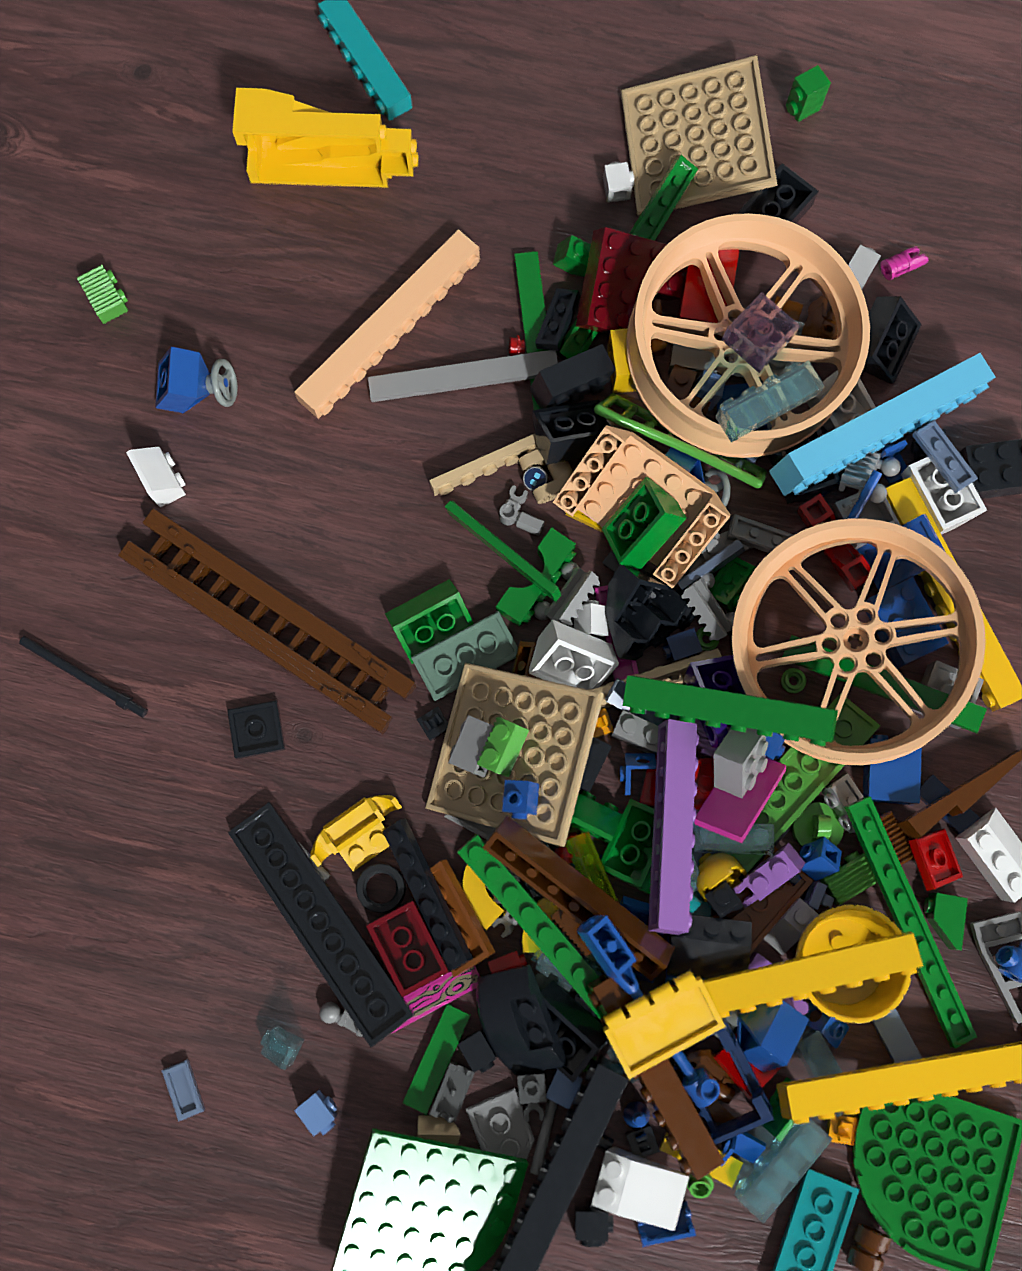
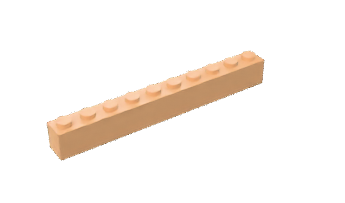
M458 229L294 392L297 400L318 419L322 415L328 414L333 408V404L339 398H344L348 394L350 387L355 382L361 381L365 377L366 371L372 365H377L381 361L383 354L388 349H393L399 342V338L404 333H409L414 328L415 322L421 316L425 317L430 312L432 305L437 300L441 301L446 296L448 289L453 284L457 285L469 268L473 269L480 260L479 247Z

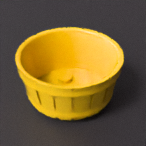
M842 905L821 913L808 924L799 939L796 958L893 936L902 932L894 922H891L888 917L877 910L874 911L872 908L860 905ZM900 972L889 974L890 979L880 982H874L873 978L862 980L863 985L854 988H847L846 984L836 986V991L821 995L819 991L809 993V999L818 1009L832 1018L835 1017L837 1020L848 1023H867L884 1017L890 1013V1010L893 1011L904 998L903 995L906 994L909 988L910 976L912 974L901 976Z

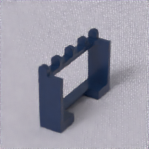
M725 1017L721 1018L725 1027L709 1036L717 1033L726 1052L729 1051L751 1093V1100L756 1109L718 1126L707 1106L696 1109L700 1118L704 1117L710 1127L707 1131L711 1138H713L715 1145L774 1120L772 1106ZM677 1062L671 1063L674 1071L680 1070L682 1076L685 1077Z

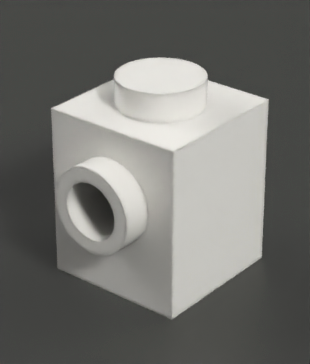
M613 162L605 165L603 180L607 202L630 199L632 185H634L633 171H629L628 162Z
M596 600L584 601V609L576 610L578 617L574 618V629L596 638L609 636V625L605 614L606 606L599 605V601Z

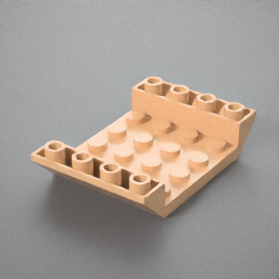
M606 425L553 503L572 517L579 510L603 527L645 477L653 480L677 500L687 518L649 560L657 566L653 575L673 589L731 515L716 492L635 433Z

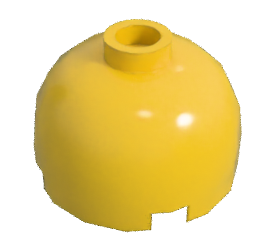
M707 853L698 861L699 865L694 873V882L698 893L707 902L704 895L726 880L733 889L740 883L738 879L740 875L743 874L745 877L747 873L746 869L735 857L727 853H715L713 855Z

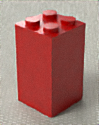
M739 249L719 250V259L734 288ZM707 259V262H708V264H709L710 270H711V272H712V274H713V277H714V279H715V282H716V284H717V287H718V289H719V292H720V294H721V297H722V299H723V302H724L725 306L727 307V303H726V301H725V299H724V297H723V294H722V292H721V290H720V287H719L718 282H717V280H716V277H715V274H714V272H713V269H712V266H711V264H710V261ZM695 265L687 266V270L684 273L685 281L679 301L677 318L719 323L699 267ZM714 335L717 340L722 341L723 337Z

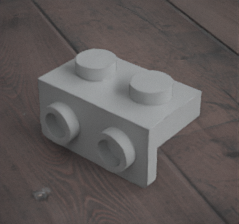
M847 773L826 786L822 793L824 794L826 804L834 809L838 815L840 825L849 833H853L855 830L844 807L864 797Z

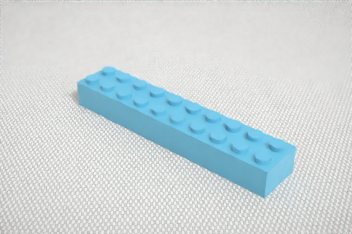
M978 353L788 453L769 472L784 496L791 492L797 495L806 490L810 484L814 483L816 485L823 481L832 472L833 474L840 472L849 463H857L865 458L866 454L870 452L873 454L885 447V444L896 442L903 437V434L907 432L910 434L922 427V424L926 422L928 424L932 420L938 419L944 412L948 414L959 407V404L970 402L977 397L976 395L989 388L987 383L993 380L995 375L981 353Z

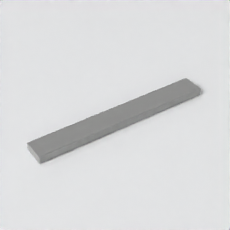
M548 350L368 377L370 399L372 402L534 379L539 371L558 363L556 351Z

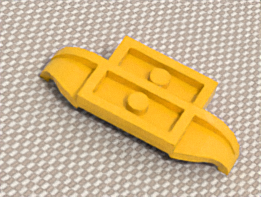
M390 795L364 797L323 826L313 844L310 854L311 859L318 867L330 854L333 853L335 855L339 852L354 872L389 847L383 834L386 828L382 821L385 820L384 816L394 810H399L402 806L394 796Z

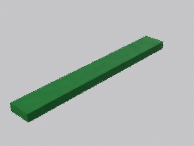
M538 251L515 254V265L526 353L548 351L537 349L535 344L546 316ZM535 378L530 379V385H532ZM532 395L533 409L538 410L539 407Z
M791 635L789 641L798 640L801 638ZM816 645L786 650L782 657L817 652ZM822 647L827 652L833 651L828 648ZM827 659L794 663L828 677H831L833 671V664ZM844 659L840 661L839 667L841 670L848 672L853 670L854 664L852 661ZM883 670L879 673L909 708L921 712L888 671ZM860 672L855 675L851 686L893 701L869 674ZM836 677V680L841 681L843 683H846L847 681L845 679ZM904 677L928 708L936 710L941 708L946 702L949 694ZM967 702L964 709L951 724L978 733L987 708Z

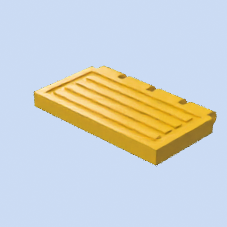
M690 970L673 979L677 988L672 989L670 983L667 982L649 992L653 1001L648 1002L645 995L625 1005L629 1014L624 1016L621 1008L604 1016L607 1026L603 1027V1030L629 1079L725 1027L702 979L699 976L694 978Z

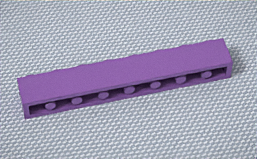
M668 719L658 725L648 931L676 935L688 933L692 923V915L689 910L690 901L693 897V888L690 885L691 874L694 870V861L692 860V848L695 844L693 822L696 818L694 797L697 793L695 772L698 767L696 747L699 742L696 723Z

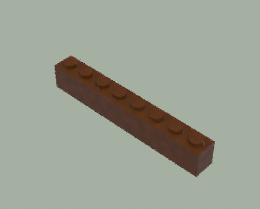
M509 816L504 818L487 840L483 849L579 925L593 916L606 915L637 959L631 966L650 981H653L667 967L675 947L656 932L648 931V926L513 819Z
M606 973L587 984L590 990L587 996L594 1008L599 1007L603 1016L600 1020L604 1027L607 1026L604 1016L621 1008L624 1016L629 1014L625 1005L634 1001L633 998L611 977H608ZM668 1058L632 1077L634 1080L638 1078L642 1086L639 1089L642 1097L647 1104L651 1102L655 1111L652 1115L660 1127L664 1126L668 1135L665 1136V1139L673 1151H678L681 1157L678 1162L686 1175L691 1174L695 1179L700 1180L725 1163Z

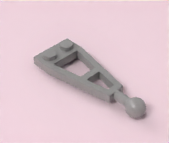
M1022 911L972 922L970 926L977 950L1013 1021L1022 1025V1012L1019 1011L1009 989L1022 986V983L1012 979L1004 980L988 947L1019 940L1020 945L1022 942Z

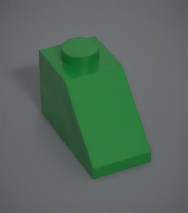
M929 893V897H926L924 902V912L927 913V921L948 949L962 951L968 898L942 893Z

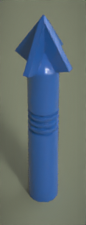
M876 470L872 471L858 497L859 500L854 504L847 519L859 518L882 473Z

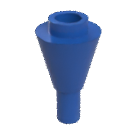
M634 1101L625 1107L623 1116L629 1127L640 1129L648 1123L650 1113L645 1104Z

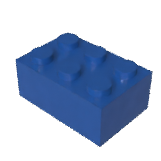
M913 577L885 590L878 610L879 619L886 623L934 617ZM878 594L870 597L865 602L875 605ZM866 612L867 616L871 621V615L868 612ZM937 624L895 631L898 638L942 629ZM877 631L882 643L889 640L886 632ZM946 637L895 646L888 648L886 651L896 669H899L942 648L949 642Z

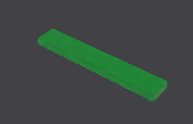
M449 501L446 504L445 508L453 519L555 602L561 597L557 585L453 501Z

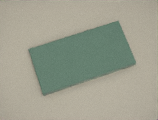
M499 611L418 653L411 657L433 700L436 701L458 689L465 663L496 669L516 658L518 647Z

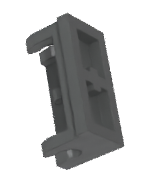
M451 1060L432 1107L431 1116L436 1118L440 1116L449 1123L456 1121L474 1075L471 1068Z

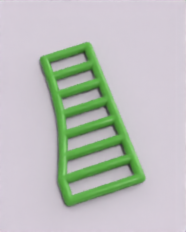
M610 394L594 408L596 414L622 427L688 454L755 488H760L763 485L767 475L765 469L743 458L726 457L717 454L711 455L696 448L694 445L676 439L677 437L663 427L650 411L617 394ZM615 404L625 409V411L620 415L608 408ZM634 415H637L647 420V422L645 424H641L639 422L632 420L631 418ZM657 425L668 431V433L665 434L653 428ZM721 458L724 459V460H726V461H728V462H730V463H732V464H734V465H731V464H729V463H727V462L721 460Z

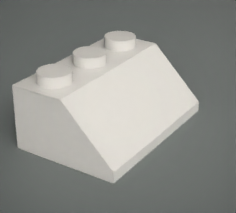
M929 457L909 465L901 474L903 480L911 477L941 534L953 530L987 511L973 483L955 494Z
M552 620L538 637L529 674L546 681L589 690L599 688L619 663L612 644Z
M993 808L955 838L1001 900L1015 903L1022 897V842L997 808Z

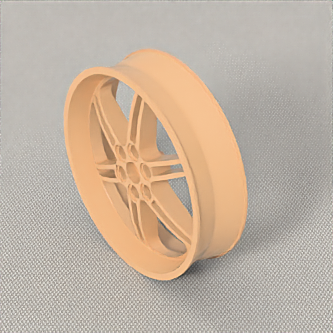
M732 214L720 216L701 222L679 234L664 247L650 265L642 281L637 301L629 320L626 343L627 361L635 388L647 409L663 427L685 443L694 445L700 450L726 457L750 458L772 455L787 450L813 435L850 394L863 371L868 355L870 342L869 314L865 297L852 270L844 259L816 234L793 222L768 215ZM739 249L764 253L782 261L786 266V271L755 309L746 310L742 307L719 259V250ZM707 259L710 261V264H711V266H712V269H713V272H714V274H715V277H716V280H717V282H718V285H719V287H720V290H721V292H722V294H723V297H724V299H725V301H726V303H727V307L725 306V304H724V302H723V299H722V297H721V294H720V292H719V289H718V287H717V284H716V282H715V279H714V277H713V274H712V272H711V270H710V267H709V264H708V262H707ZM695 265L700 269L719 323L661 316L653 311L652 301L660 288L675 273L684 267ZM797 271L798 277L774 310L770 313L764 309L791 273ZM809 278L820 289L831 305L837 325L836 340L779 333L772 329L771 322L798 284L804 279ZM728 317H734L738 322H732ZM753 320L759 321L762 326H757ZM714 335H720L724 341L717 340ZM657 338L686 347L710 351L714 354L715 361L687 398L678 400L660 379L652 357V339ZM763 342H769L772 348L766 347ZM724 357H731L734 363L727 362ZM748 360L756 361L758 366H752ZM767 360L832 363L837 366L838 375L829 392L819 403L802 414H794L790 411ZM716 370L722 376L695 408H691L689 404ZM739 373L744 376L757 402L769 419L772 429L751 431L726 427L706 418L702 413V409L732 374ZM759 377H761V379H762V381H763V383H764V385H765V387H766L767 392L765 391V389H764V387H763V385H762V383H761ZM770 398L772 399V401H773V403H774L776 409L778 410L780 416L782 417V419L779 417V415H778L777 411L775 410V408H774V406H773V404H772Z
M842 519L818 524L793 535L773 549L761 561L745 584L739 598L732 628V648L737 674L746 695L763 698L767 697L757 682V675L762 669L820 659L831 661L833 671L821 707H827L836 677L847 680L835 709L838 710L837 719L855 675L860 672L869 674L909 717L911 724L908 730L889 740L859 746L840 745L834 739L833 742H826V746L809 744L810 739L799 737V742L784 741L799 752L826 762L843 765H869L891 761L908 755L934 739L955 720L972 696L980 677L985 653V628L979 601L972 585L956 562L943 549L928 538L898 524L873 519ZM850 543H868L876 548L877 556L858 603L853 609L846 610L842 608L801 566L807 557L823 549ZM888 552L891 557L875 605L864 602L883 554ZM898 559H907L926 570L950 596L954 603V612L947 616L889 623L882 622L878 617V610L894 562ZM790 570L796 571L830 606L831 609L827 613L819 607L805 589L789 573ZM779 578L789 582L823 622L826 630L820 635L759 648L754 643L753 630L760 601L771 582ZM863 611L868 612L872 619L868 623H862L857 619V614ZM835 616H840L844 618L846 624L843 627L837 628L831 624V619ZM944 623H954L956 625L955 628L898 638L895 631ZM877 631H884L888 634L889 640L880 643L875 639L874 634ZM952 636L957 640L960 652L959 667L952 690L941 708L933 710L923 703L900 672L886 657V650L888 648ZM858 638V643L862 646H857L856 649L851 648V643L847 641ZM826 640H832L836 643L837 648L832 652H827L822 648V643ZM816 645L817 652L760 662L756 660L759 656ZM869 655H876L880 659V664L877 667H871L867 665L865 658ZM844 659L852 661L854 664L853 670L848 672L841 670L839 667L840 661ZM884 669L889 672L924 716L922 719L917 717L879 674Z

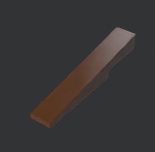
M1022 748L994 763L902 820L897 825L912 840L922 837L947 813L952 817L964 813L1022 760Z

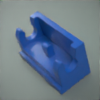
M687 1201L682 1202L674 1231L636 1221L643 1247L696 1236Z

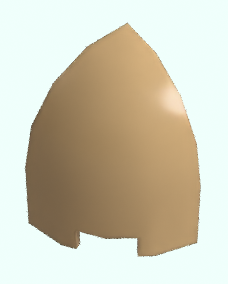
M418 1115L417 1129L419 1138L454 1145L458 1144L461 1135L459 1128L453 1122L449 1123L442 1117Z

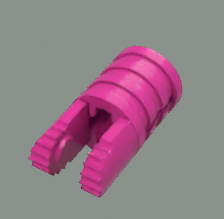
M915 246L882 260L881 271L887 280H892L923 266L928 262V257L923 253L918 256L920 249Z

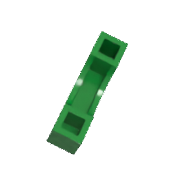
M551 527L539 544L537 554L543 562L544 570L542 574L556 584L563 573L560 571L562 565L572 562L577 553L574 552L576 543ZM534 584L524 588L509 587L496 605V612L499 611L500 615L521 627L524 622L528 624L535 613L533 611L535 604L545 601L547 595Z

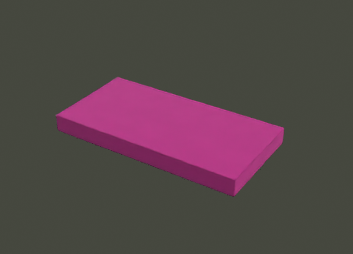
M768 759L764 772L758 773L753 789L747 790L743 798L714 787L697 813L694 824L743 843L786 772V765Z

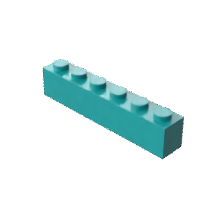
M324 0L318 4L320 12L318 19L322 27L328 28L332 42L335 46H340L344 60L351 63L355 77L363 81L367 95L369 97L373 96L375 99V105L381 115L385 114L390 121L412 109L410 93L347 0Z

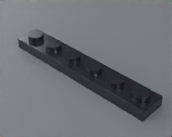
M406 818L398 820L385 829L383 834L449 972L471 961L473 957Z

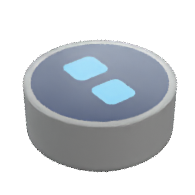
M540 466L528 468L523 476L525 486L532 491L548 481L547 472Z

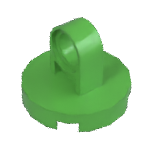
M821 802L811 803L791 825L793 837L802 847L822 837L827 838L837 846L842 840L844 828L840 825L839 817L834 809Z

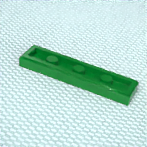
M447 1003L403 1104L427 1114L471 1014Z

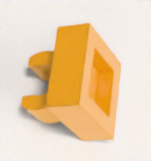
M606 708L601 709L593 735L594 738L613 732Z
M834 1113L835 1117L828 1119L826 1140L854 1146L857 1118Z

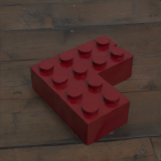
M607 227L594 230L576 327L610 335V330L627 329L642 281L654 259L667 244ZM687 267L675 273L660 288L655 297L667 301L680 299L685 277L681 276V274L686 272Z

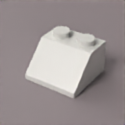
M160 447L133 449L126 452L147 493L160 508L186 495L182 488L186 484L179 472L175 474L172 468L175 463L169 452L164 454Z

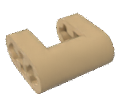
M538 449L523 455L518 460L523 472H526L532 466L542 467L547 465ZM568 461L547 465L553 481L533 491L538 504L555 499L573 473Z

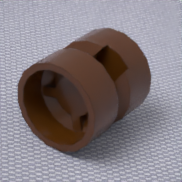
M858 1223L853 1236L856 1245L850 1246L846 1262L861 1271H882L885 1261L881 1256L888 1253L892 1238L879 1230Z

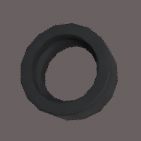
M381 863L371 865L361 873L357 880V897L363 907L371 912L385 913L392 911L400 905L405 897L406 885L404 877L399 870L391 865ZM378 873L390 875L396 883L394 897L389 902L383 904L370 900L366 891L367 882L373 875Z

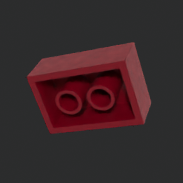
M411 901L366 926L401 997L449 972L415 901Z

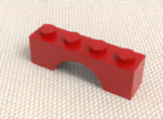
M821 493L801 505L797 511L807 528L836 520L834 512ZM851 544L823 549L851 592L866 583L871 567L864 556L856 551Z

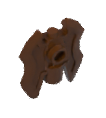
M824 295L820 296L808 307L809 316L806 322L798 328L800 336L829 340L837 339L836 319L832 307L826 314L828 300Z
M711 1049L691 1052L686 1058L691 1063H695L692 1067L694 1069L703 1068L708 1076L719 1084L720 1093L718 1098L707 1106L714 1121L725 1123L734 1119L735 1117L717 1101L720 1100L726 1104L732 1101L735 1089L726 1082L735 1084L734 1081L713 1058L715 1054ZM689 1096V1098H690L692 1104L694 1105V1107H695L696 1109H698V1107L695 1105V1103L693 1102V1100H692L691 1097Z

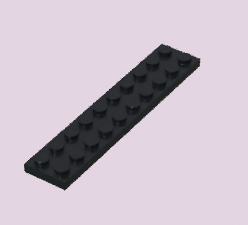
M267 803L228 832L370 1048L374 1047L415 1016L413 1010L404 997H401L396 985L272 803Z

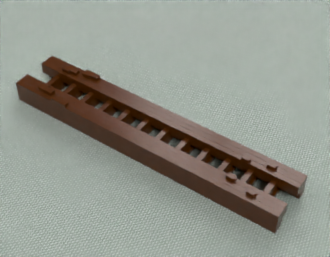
M154 508L151 510L142 523L158 534L160 538L149 553L128 541L118 554L122 560L384 735L392 717L376 706L381 705L388 695V689L406 699L417 687L414 681ZM173 544L180 550L171 563L166 566L160 560ZM194 558L200 563L187 580L180 573L189 560ZM212 570L219 575V578L208 593H206L199 586ZM233 584L240 590L229 605L226 606L218 600L229 585ZM248 596H251L260 603L247 620L237 612ZM268 609L278 614L279 618L269 632L266 633L257 627V624ZM288 622H290L300 630L287 647L276 639ZM309 635L320 642L311 657L306 660L296 652ZM328 649L340 656L329 674L317 667V664ZM348 662L361 670L349 688L336 680ZM368 676L381 683L370 701L357 694Z

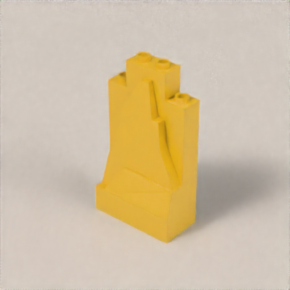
M236 88L232 132L237 145H246L248 148L247 174L251 183L388 188V178H392V176H413L414 167H418L417 140L412 139L411 129L386 128V125H382L380 114L330 113L295 101L293 95L261 88Z

